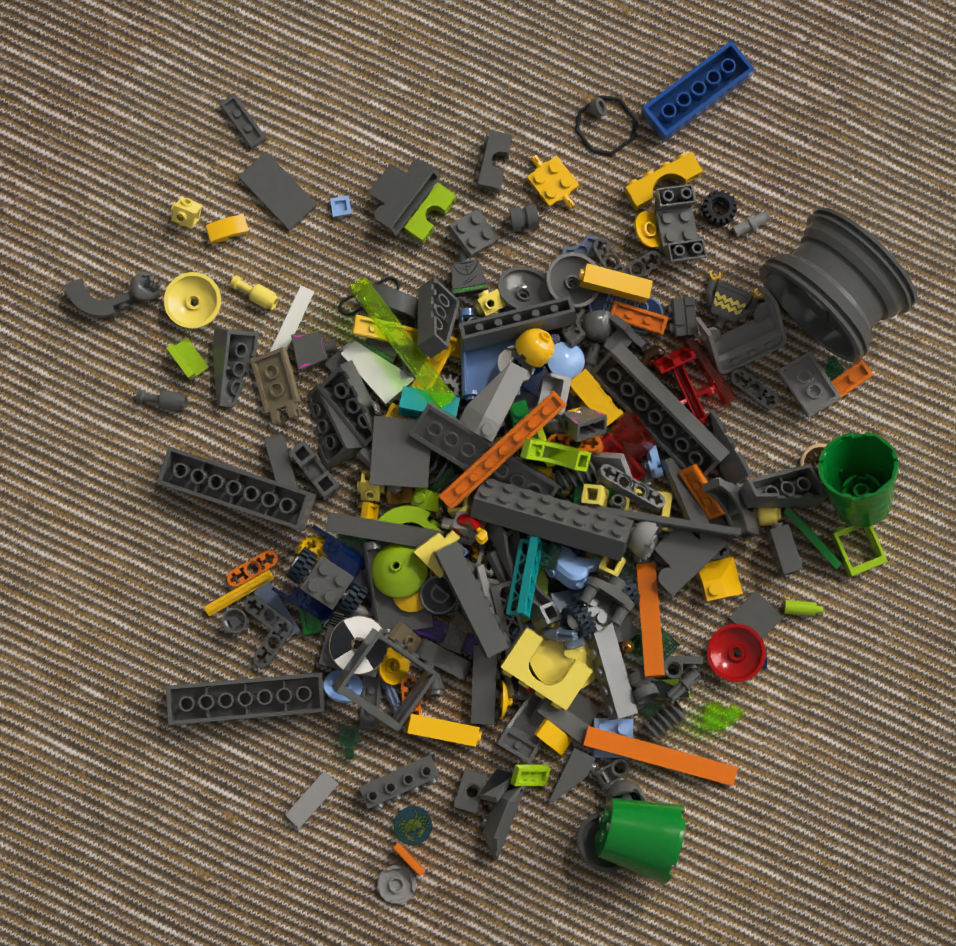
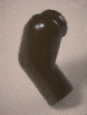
M659 345L646 349L640 362L648 368L652 358L664 357L665 349Z

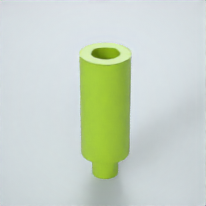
M785 600L783 611L784 614L816 616V613L823 614V606H817L816 602Z

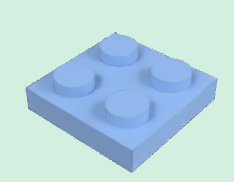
M594 718V728L633 738V719L609 720V718ZM593 748V757L628 758Z

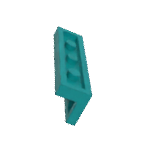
M530 536V539L520 538L506 615L530 618L543 548V541L538 537ZM524 544H529L527 556L523 553ZM525 563L524 573L522 575V573L520 572V566ZM522 581L521 590L519 594L516 588L517 585ZM518 601L517 611H512L513 604Z

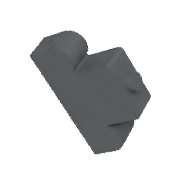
M422 160L412 162L409 166V173L390 164L369 191L372 198L381 205L375 211V219L385 230L397 236L441 177L435 167Z
M676 529L670 532L668 530L660 538L662 542L654 550V554L668 567L661 570L657 577L659 586L672 598L727 545L728 541L724 537L700 534L699 539H697L692 532Z

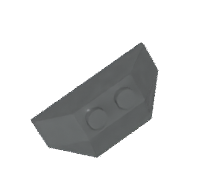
M517 786L505 791L498 803L490 801L488 807L491 810L489 817H484L481 827L484 828L483 835L493 858L498 860L526 786Z

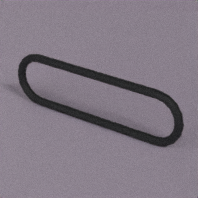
M386 277L374 283L379 285L387 280L392 279L397 283L396 290L400 289V283L398 279H396L395 277ZM360 291L341 300L339 309L342 314L350 316L369 307L365 305L350 313L343 311V302L360 294Z

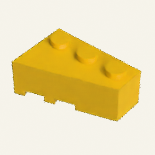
M584 369L571 380L569 389L573 398L575 396L578 397L581 401L579 403L580 407L585 406L607 415V426L623 414V411L615 406L611 397L607 396L587 369Z

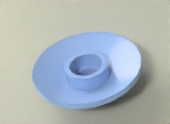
M336 670L328 674L324 680V691L327 696L340 703L352 702L332 687L342 671ZM353 674L345 686L361 695L362 681L358 675Z

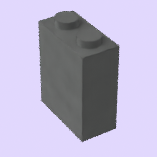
M783 522L771 525L765 535L778 576L782 577L802 570L803 567L789 524L783 525Z

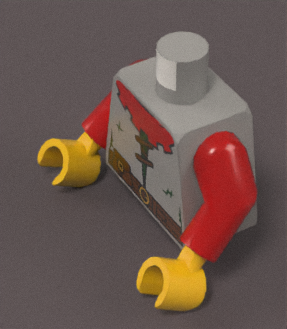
M457 511L455 519L443 517L441 528L453 530L460 537L457 542L466 544L470 552L474 553L471 560L475 564L478 549L488 540L485 530L486 522L470 517L471 513ZM483 552V555H482L481 562H482L483 559L485 558L484 552Z

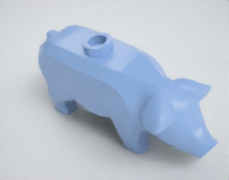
M527 534L526 539H530V536L533 535ZM543 544L541 555L547 556L548 559L550 557L545 551L546 549L548 552L547 545ZM561 544L556 569H543H545L549 577H555L566 587L576 590L582 589L586 585L590 572L598 569L601 560L597 556H594L592 559L579 558L572 551L571 546ZM541 557L540 560L543 562L546 557Z

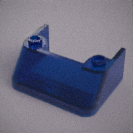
M313 524L311 528L326 538L322 546L323 552L331 558L330 561L354 577L350 583L351 585L364 566L363 557L337 538ZM275 587L272 588V591L319 621L329 620L338 605L337 603L332 610L300 589V587L295 588L290 596H287Z

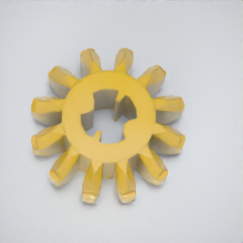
M314 534L311 537L305 536V540H299V545L296 546L298 554L306 547L318 555L312 567H314L321 555L326 559L330 555L328 542L321 535L317 537Z

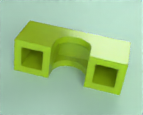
M439 183L431 189L427 195L428 197L424 202L422 201L415 214L409 218L404 227L407 234L423 245L434 231V225L426 219L428 213L437 210L446 215L457 201L456 195Z

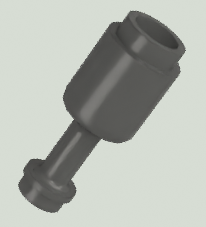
M144 390L136 393V402L141 404L144 401L156 402L161 409L181 411L186 409L188 397L183 395L182 392L163 390L160 392V395L146 394Z

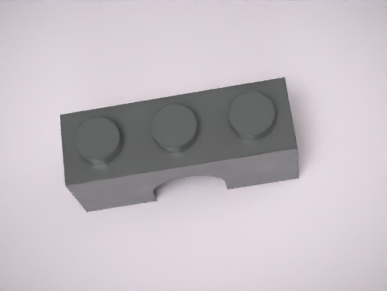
M490 130L489 136H485L483 146L486 147L485 154L481 153L479 161L482 168L481 172L477 171L475 182L478 183V189L500 194L504 171L493 167L492 161L497 157H509L512 144L511 134Z
M302 441L289 451L325 499H328L341 489L305 441Z

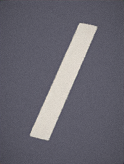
M300 286L270 352L281 347H285L286 350L288 349L292 341L291 335L295 334L314 291Z

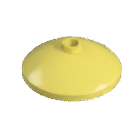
M197 272L184 273L176 277L168 285L164 295V306L168 316L174 323L184 328L197 329L208 325L215 319L221 307V294L218 286L210 277ZM194 300L198 301L196 306L191 305Z

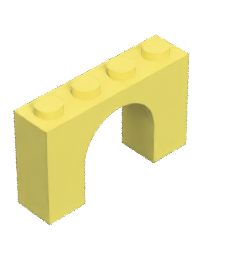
M526 626L500 665L503 669L502 672L510 678L512 676L518 678V683L528 689L530 686L536 690L535 694L540 698L545 699L546 697L551 700V705L555 708L567 710L592 673V669L575 658L559 680L552 683H544L537 680L530 672L529 662L543 640V636Z

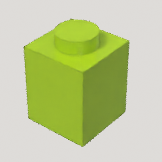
M415 488L411 505L439 513L438 495L441 493L426 488Z

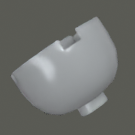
M646 521L638 522L635 527L632 526L628 544L633 554L647 560V557L651 556L659 541L657 533H662L663 526Z

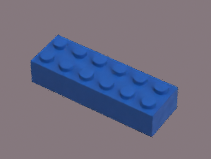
M731 40L644 105L641 115L661 140L665 142L751 78L755 68Z

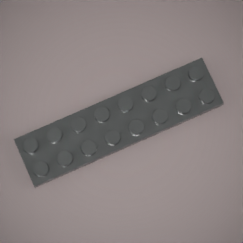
M431 402L427 404L408 434L464 470H467L495 444V442H491L472 432L466 424ZM514 454L488 477L489 479H495L502 483L512 484L516 487L529 489L552 497L560 488L557 481Z

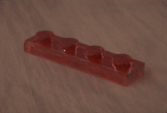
M693 337L686 340L684 346L694 351L696 358L693 360L709 384H715L716 394L724 406L727 407L735 401L734 392L730 387H726L722 374L719 371L716 372L712 366L713 361L708 355L705 356L701 343Z

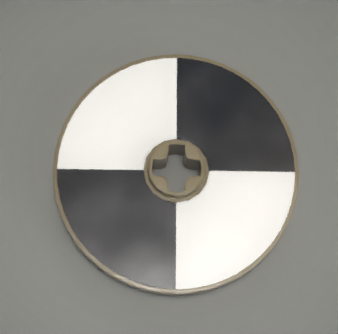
M357 615L348 617L336 625L330 636L329 651L333 661L339 668L343 670L357 651V649L353 648L355 640L359 642L364 641L372 628L377 631L380 629L384 630L378 622L372 618ZM378 639L354 674H366L380 666L386 657L388 645Z

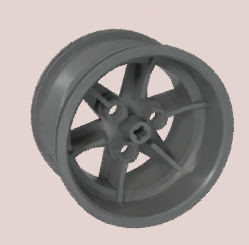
M825 207L817 208L808 217L807 227L803 231L801 245L791 255L779 254L777 257H770L759 268V275L763 285L778 302L779 307L819 345L837 357L852 363L859 362L868 353L869 344L872 341L871 329L880 320L892 318L898 313H906L917 302V292L914 284L896 258L873 235L855 221L833 209Z

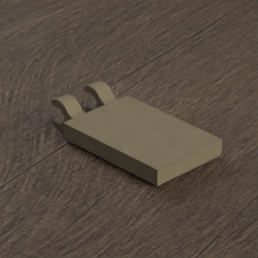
M281 347L251 359L265 414H271L272 423L274 425L286 423L285 417L280 411L286 407L289 418L294 417L296 419L302 417L301 411L296 404L301 402L286 348Z

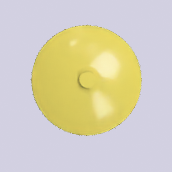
M556 622L555 624H553V625H551V626H549V627H547V628L557 629V628H558V624H557V622ZM544 629L537 631V633L542 636ZM543 638L529 662L533 674L541 682H555L565 674L576 658L592 669V673L582 686V688L586 687L596 678L593 662L588 653L587 641L584 639L586 644L584 647L566 650L563 642L558 643L556 640H545Z

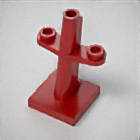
M683 346L662 358L650 362L653 369L661 374L669 370L672 371L683 395L678 400L682 404L687 403L691 413L702 424L706 423L707 416L698 397L701 395H705V397L716 393L715 384H709L694 390L684 367V363L696 358L694 351Z

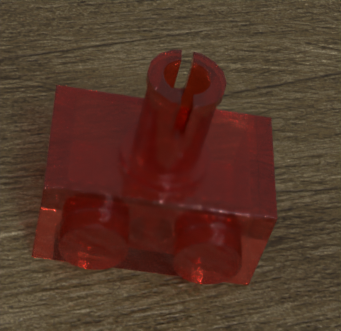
M627 412L611 427L613 430L612 437H615L614 440L622 443L624 451L629 457L641 459L657 444L637 414Z

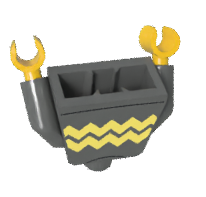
M711 270L706 289L707 305L711 308L710 312L717 315L713 324L724 329L727 320L736 322L737 319L742 320L752 314L764 296L763 293L761 296H757L756 291L758 288L751 294L720 280L721 272H719L718 277H713V270Z

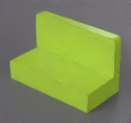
M185 338L175 346L170 344L166 347L191 381L209 368L188 338Z

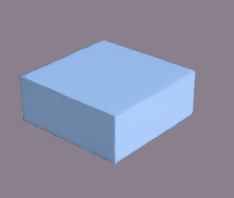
M349 195L330 198L333 218L352 215Z

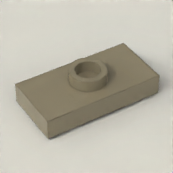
M401 621L389 633V637L393 641L397 639L405 645L403 649L407 652L410 650L416 652L423 640Z

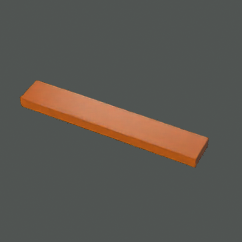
M656 562L637 563L645 678L665 676Z

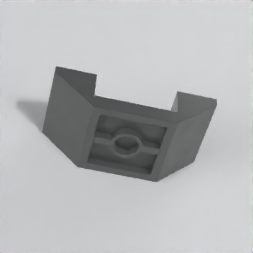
M693 184L657 188L655 191L654 215L661 250L670 263L707 258L704 238L698 239L692 206L696 203Z

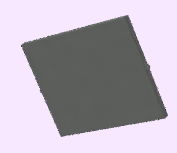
M374 416L370 485L428 489L430 448L408 435L418 419Z

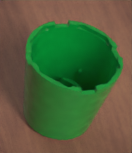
M851 432L832 440L821 452L818 473L837 516L849 525L868 527L881 522L889 514L899 467L898 457L893 446L879 435L865 432V434H853Z
M610 798L599 817L600 824L595 836L596 856L659 883L666 884L672 877V872H670L672 865H677L683 843L685 819L682 818V814L685 812L684 806L671 803Z

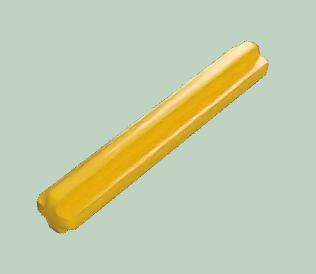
M267 570L204 606L205 612L208 616H211L274 580L272 572Z

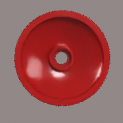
M729 624L718 629L711 637L707 647V658L712 670L722 679L730 682H744L756 676L762 669L766 658V648L761 636L751 627L744 624ZM735 650H740L741 655L739 657L734 656Z

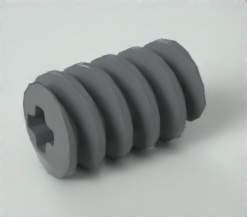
M589 461L587 472L573 469L568 470L566 467L562 468V473L558 469L555 470V479L560 485L559 489L562 494L563 487L570 491V484L577 488L578 481L584 485L585 478L592 482V475H594L597 479L596 470L591 461Z
M676 700L674 701L675 706L671 703L667 704L669 710L664 707L661 708L662 715L655 712L656 719L651 716L648 717L649 724L643 721L650 734L658 740L661 739L660 732L665 736L667 735L666 728L673 731V723L679 727V719L686 722L685 713Z

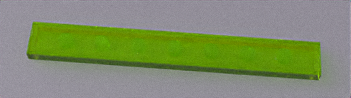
M366 276L350 285L349 289L435 405L443 408L455 400L454 394Z

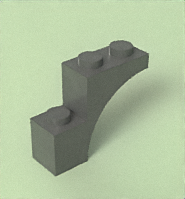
M713 478L710 482L703 484L704 492L711 495L722 508L729 526L741 528L740 540L744 541L759 535L756 513L745 509L744 501L739 493L741 487L722 480V478Z

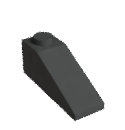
M573 748L548 801L551 803L555 802L587 777L588 773L592 774L597 765L594 762L596 758Z

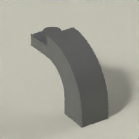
M82 278L64 285L68 297L74 305L83 313L93 318L112 319L119 317L117 309H127L130 307V304L134 303L128 292L108 300L95 299L90 295L87 285Z
M362 284L357 300L359 304L387 309L407 319L418 321L417 297L386 286Z

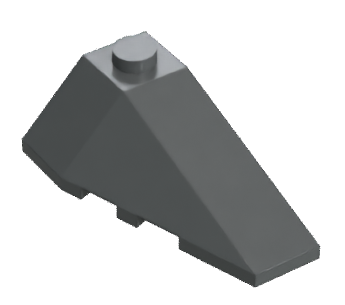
M214 328L212 347L217 406L235 407L243 387L242 381L244 376L250 370L248 367L252 357H255L257 352L259 332Z
M317 384L307 396L311 415L316 420L317 429H315V434L319 435L321 446H318L319 453L326 468L330 469L354 458L364 446L317 388L320 384Z
M712 409L708 413L711 433L730 452L717 465L720 475L718 478L737 485L748 479L752 472L741 452H735L734 441L731 437L724 434L726 429L715 410Z

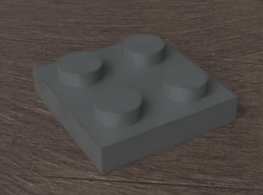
M478 209L447 227L469 258L500 239Z

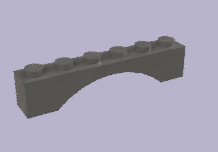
M490 523L485 529L512 581L520 540L519 531ZM525 563L520 566V572L522 573V575L524 573ZM522 581L517 585L516 588L519 594L521 590ZM536 583L530 620L537 632L555 624L562 619V616L554 600L547 596Z

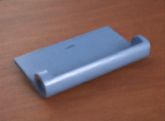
M463 308L459 310V323L467 322L472 316L481 318L483 316L482 314L479 315L475 308ZM509 309V310H499V312H500V313H503V312L511 311V310H513V309ZM460 337L462 398L466 402H471L499 374L497 371L499 355L507 347L515 345L517 339L464 351ZM514 360V364L519 366L518 361ZM520 389L516 396H521Z

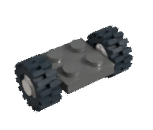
M304 547L293 561L285 576L299 585L308 574L300 589L332 610L338 603L336 610L346 617H351L365 598L368 588L356 580L350 585L354 577L322 555L315 566L311 568L318 555Z
M624 573L619 574L618 577L626 582L622 592L632 600L634 606L640 602V595L638 594L639 589H636V583L633 584V579H629L628 575H624ZM597 591L590 606H587L579 601L580 595L576 598L577 601L561 610V620L564 621L562 624L567 627L566 630H576L578 632V639H582L593 631L594 633L611 624L610 619L618 607L617 603Z

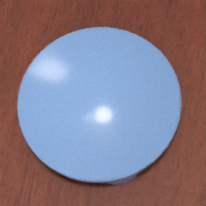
M560 342L555 344L554 354L547 364L552 373L574 378L583 370L585 359L578 346L572 349L567 342Z

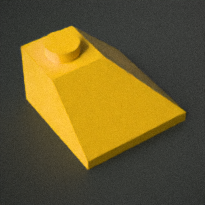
M734 557L708 562L698 572L705 603L743 594Z

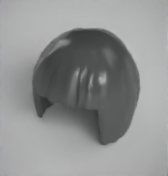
M597 310L589 311L582 319V329L586 333V337L594 341H602L609 337L612 332V322L610 320L612 313Z

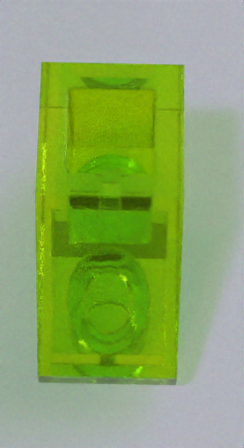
M710 701V704H704L700 727L722 731L743 717L745 711H740L741 707L729 705V708L721 707L722 703Z

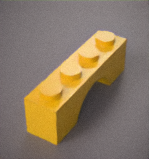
M686 152L682 153L672 163L669 161L665 162L657 171L651 170L643 175L644 178L638 181L634 179L627 183L625 194L635 211L652 203L653 188L660 181L675 179L686 185L701 177L703 170L692 152L688 154Z

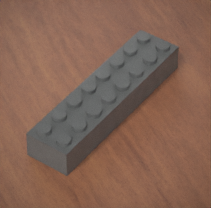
M622 342L612 349L590 373L683 469L696 463L706 477L730 453Z
M168 447L157 480L158 484L301 531H305L316 498L314 493L172 447Z
M489 478L484 480L473 498L470 517L618 561H621L634 522L626 517L616 516L605 511L595 510L588 506L578 505L567 500L557 499L550 495L540 494Z
M324 673L166 686L168 725L327 712Z

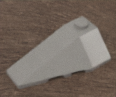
M510 362L467 404L460 421L466 424L472 432L493 442L528 370Z

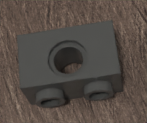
M465 768L453 807L475 814L477 810L481 811L484 800L480 799L479 793L488 781L487 775ZM469 786L477 787V796H468L467 788Z

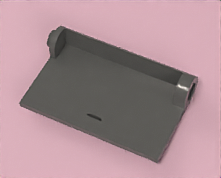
M370 541L362 543L373 620L378 622L388 634L399 621L411 630L434 627L431 612L425 608L412 613L403 611L395 604L393 598L384 595L375 586L371 573L373 560L377 553L391 542ZM395 564L394 569L399 568L400 564Z

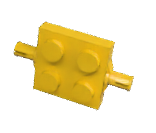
M537 155L532 157L530 160L536 166V170L528 175L526 179L548 208L561 201L565 203L568 209L574 207L575 204L569 198V195L579 187V183L561 160L555 156L550 161L542 163Z

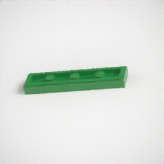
M788 507L784 513L836 569L842 565L840 559L794 509Z

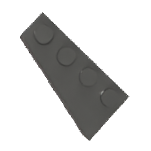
M435 277L418 288V347L430 358H433L448 347L460 301Z

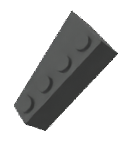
M350 360L339 365L317 388L361 444L366 447L372 444L374 416L380 415L375 413L371 402L372 399L353 361Z
M811 463L748 479L739 490L747 508L819 507L828 497Z

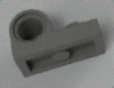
M663 656L665 676L669 679L678 678L682 674L683 664H686V668H698V665L703 664V656ZM670 664L677 666V674H669L668 666Z

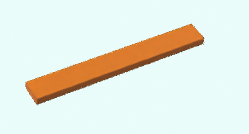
M553 390L439 494L438 497L452 511L521 448L525 438H532L567 404Z
M587 726L583 741L584 746L731 786L734 785L738 769L736 766Z

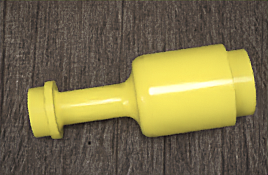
M238 276L232 278L230 286L234 289L238 287L249 293L250 301L266 310H273L276 307L279 297L276 296L275 292L260 284L252 287L241 281L242 278Z

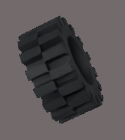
M715 190L714 193L710 192L702 205L703 217H706V221L708 223L711 222L713 226L715 224H718V226L722 224L724 226L727 225L728 222L732 221L737 211V201H734L735 197L730 196L728 191L725 193L724 190L720 192ZM720 201L726 205L727 210L724 214L718 215L714 213L712 205L715 202Z

